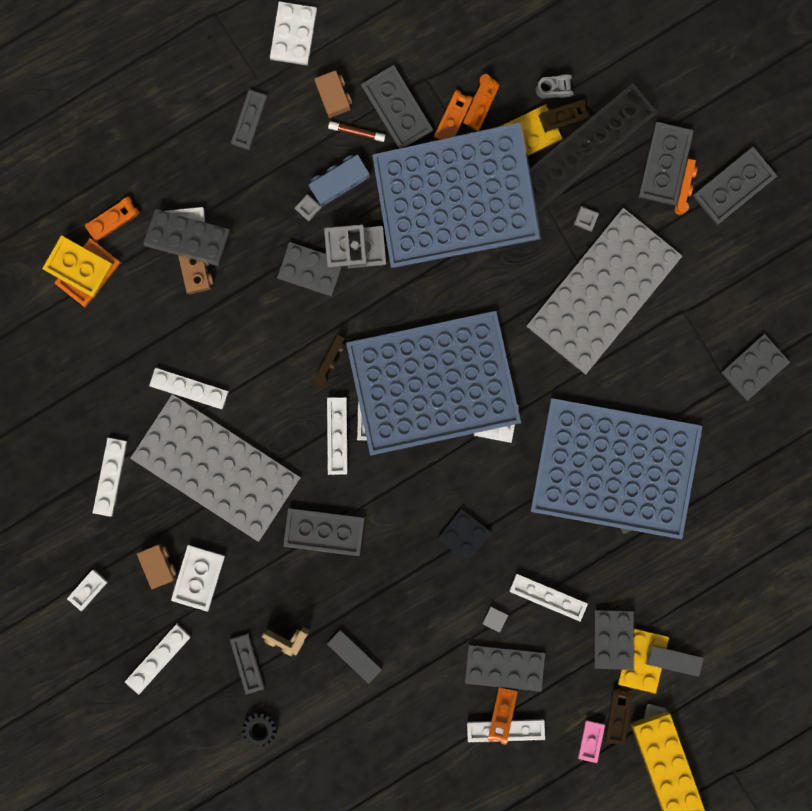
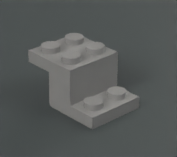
M363 225L324 228L328 268L341 266L358 268L386 265L383 226L364 228Z

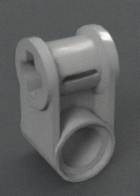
M572 75L542 78L536 86V94L541 98L573 96L570 83ZM541 84H547L550 91H543Z

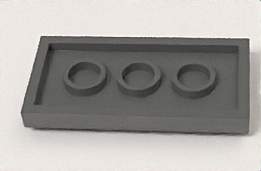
M394 65L361 84V87L399 149L408 147L433 132L432 127Z
M659 122L655 123L639 198L673 206L677 205L694 130Z
M752 147L695 193L693 197L714 223L718 225L775 179L777 175L756 149Z
M155 209L144 240V246L219 266L230 229Z
M288 508L283 547L360 556L365 518Z
M469 644L465 684L541 692L545 652Z

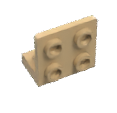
M305 627L301 631L297 629L293 638L289 641L267 629L262 638L265 639L264 642L273 647L277 645L282 648V652L292 656V654L297 655L310 630Z

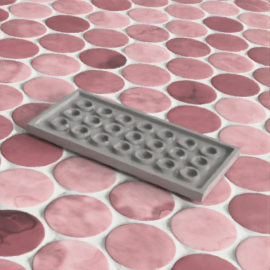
M623 208L526 327L586 375L677 264L682 255Z
M174 394L171 395L130 458L258 542L301 478Z

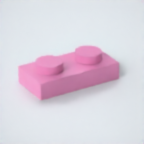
M585 720L578 759L598 762L605 724Z

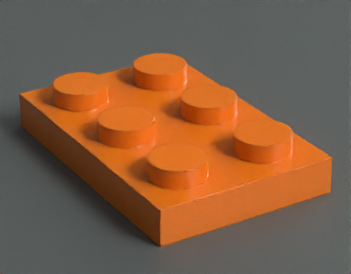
M90 238L83 248L113 264L100 286V290L121 262ZM59 278L55 281L58 287L84 307L93 299V297Z

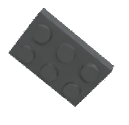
M289 242L277 279L332 297L342 266L328 268L326 254Z
M763 334L729 364L721 374L748 401L785 368L790 361Z
M595 610V669L634 670V611Z

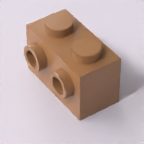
M333 71L314 79L329 118L350 110L349 104H352L349 93H344L342 88L345 86L342 75L338 76L337 72Z
M178 255L186 292L193 294L211 290L213 278L212 274L208 273L206 267L209 264Z
M162 544L137 554L151 589L176 579L175 567L173 564H169L167 559L169 553L165 546L162 547Z

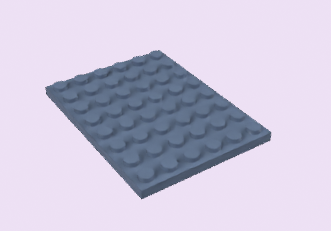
M522 123L372 155L391 268L541 239Z
M496 311L346 343L370 456L521 424Z
M551 398L530 511L682 539L702 426Z

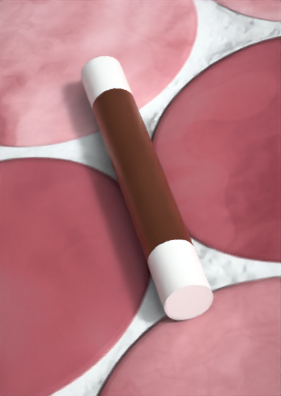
M332 121L329 122L328 129L382 142L385 140V134Z

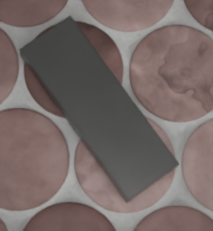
M249 89L231 141L232 145L250 150L268 97L267 95Z
M339 630L327 643L368 684L381 672L382 668L343 631Z
M249 633L230 638L245 694L265 689Z
M650 645L645 664L699 677L704 658Z

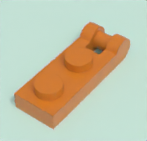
M488 74L480 77V87L463 122L472 130L478 132L499 88V83Z
M456 89L434 135L435 139L442 140L456 136L474 97L469 95L467 97ZM457 101L464 103L463 107L456 105Z
M688 159L686 161L677 205L674 208L675 213L678 215L684 214L689 209L686 201L687 197L691 196L693 185L690 184L692 177L695 178L697 173L696 160Z
M130 196L124 198L120 203L85 225L95 242L140 214L138 208L133 206ZM124 208H126L128 211L126 215H124L121 211Z
M499 687L488 741H500L501 744L507 745L518 691ZM496 727L504 729L503 734L496 733Z

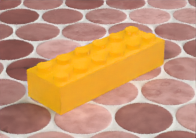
M666 710V712L655 714L647 719L632 722L631 726L661 810L705 811L670 713Z

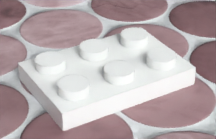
M279 2L270 60L308 66L317 13L316 7Z
M188 545L171 601L208 612L225 556Z

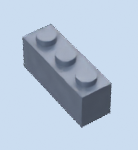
M353 155L348 156L340 166L334 165L327 170V174L322 177L318 175L310 180L309 188L321 207L370 178L369 172L358 155L355 157Z

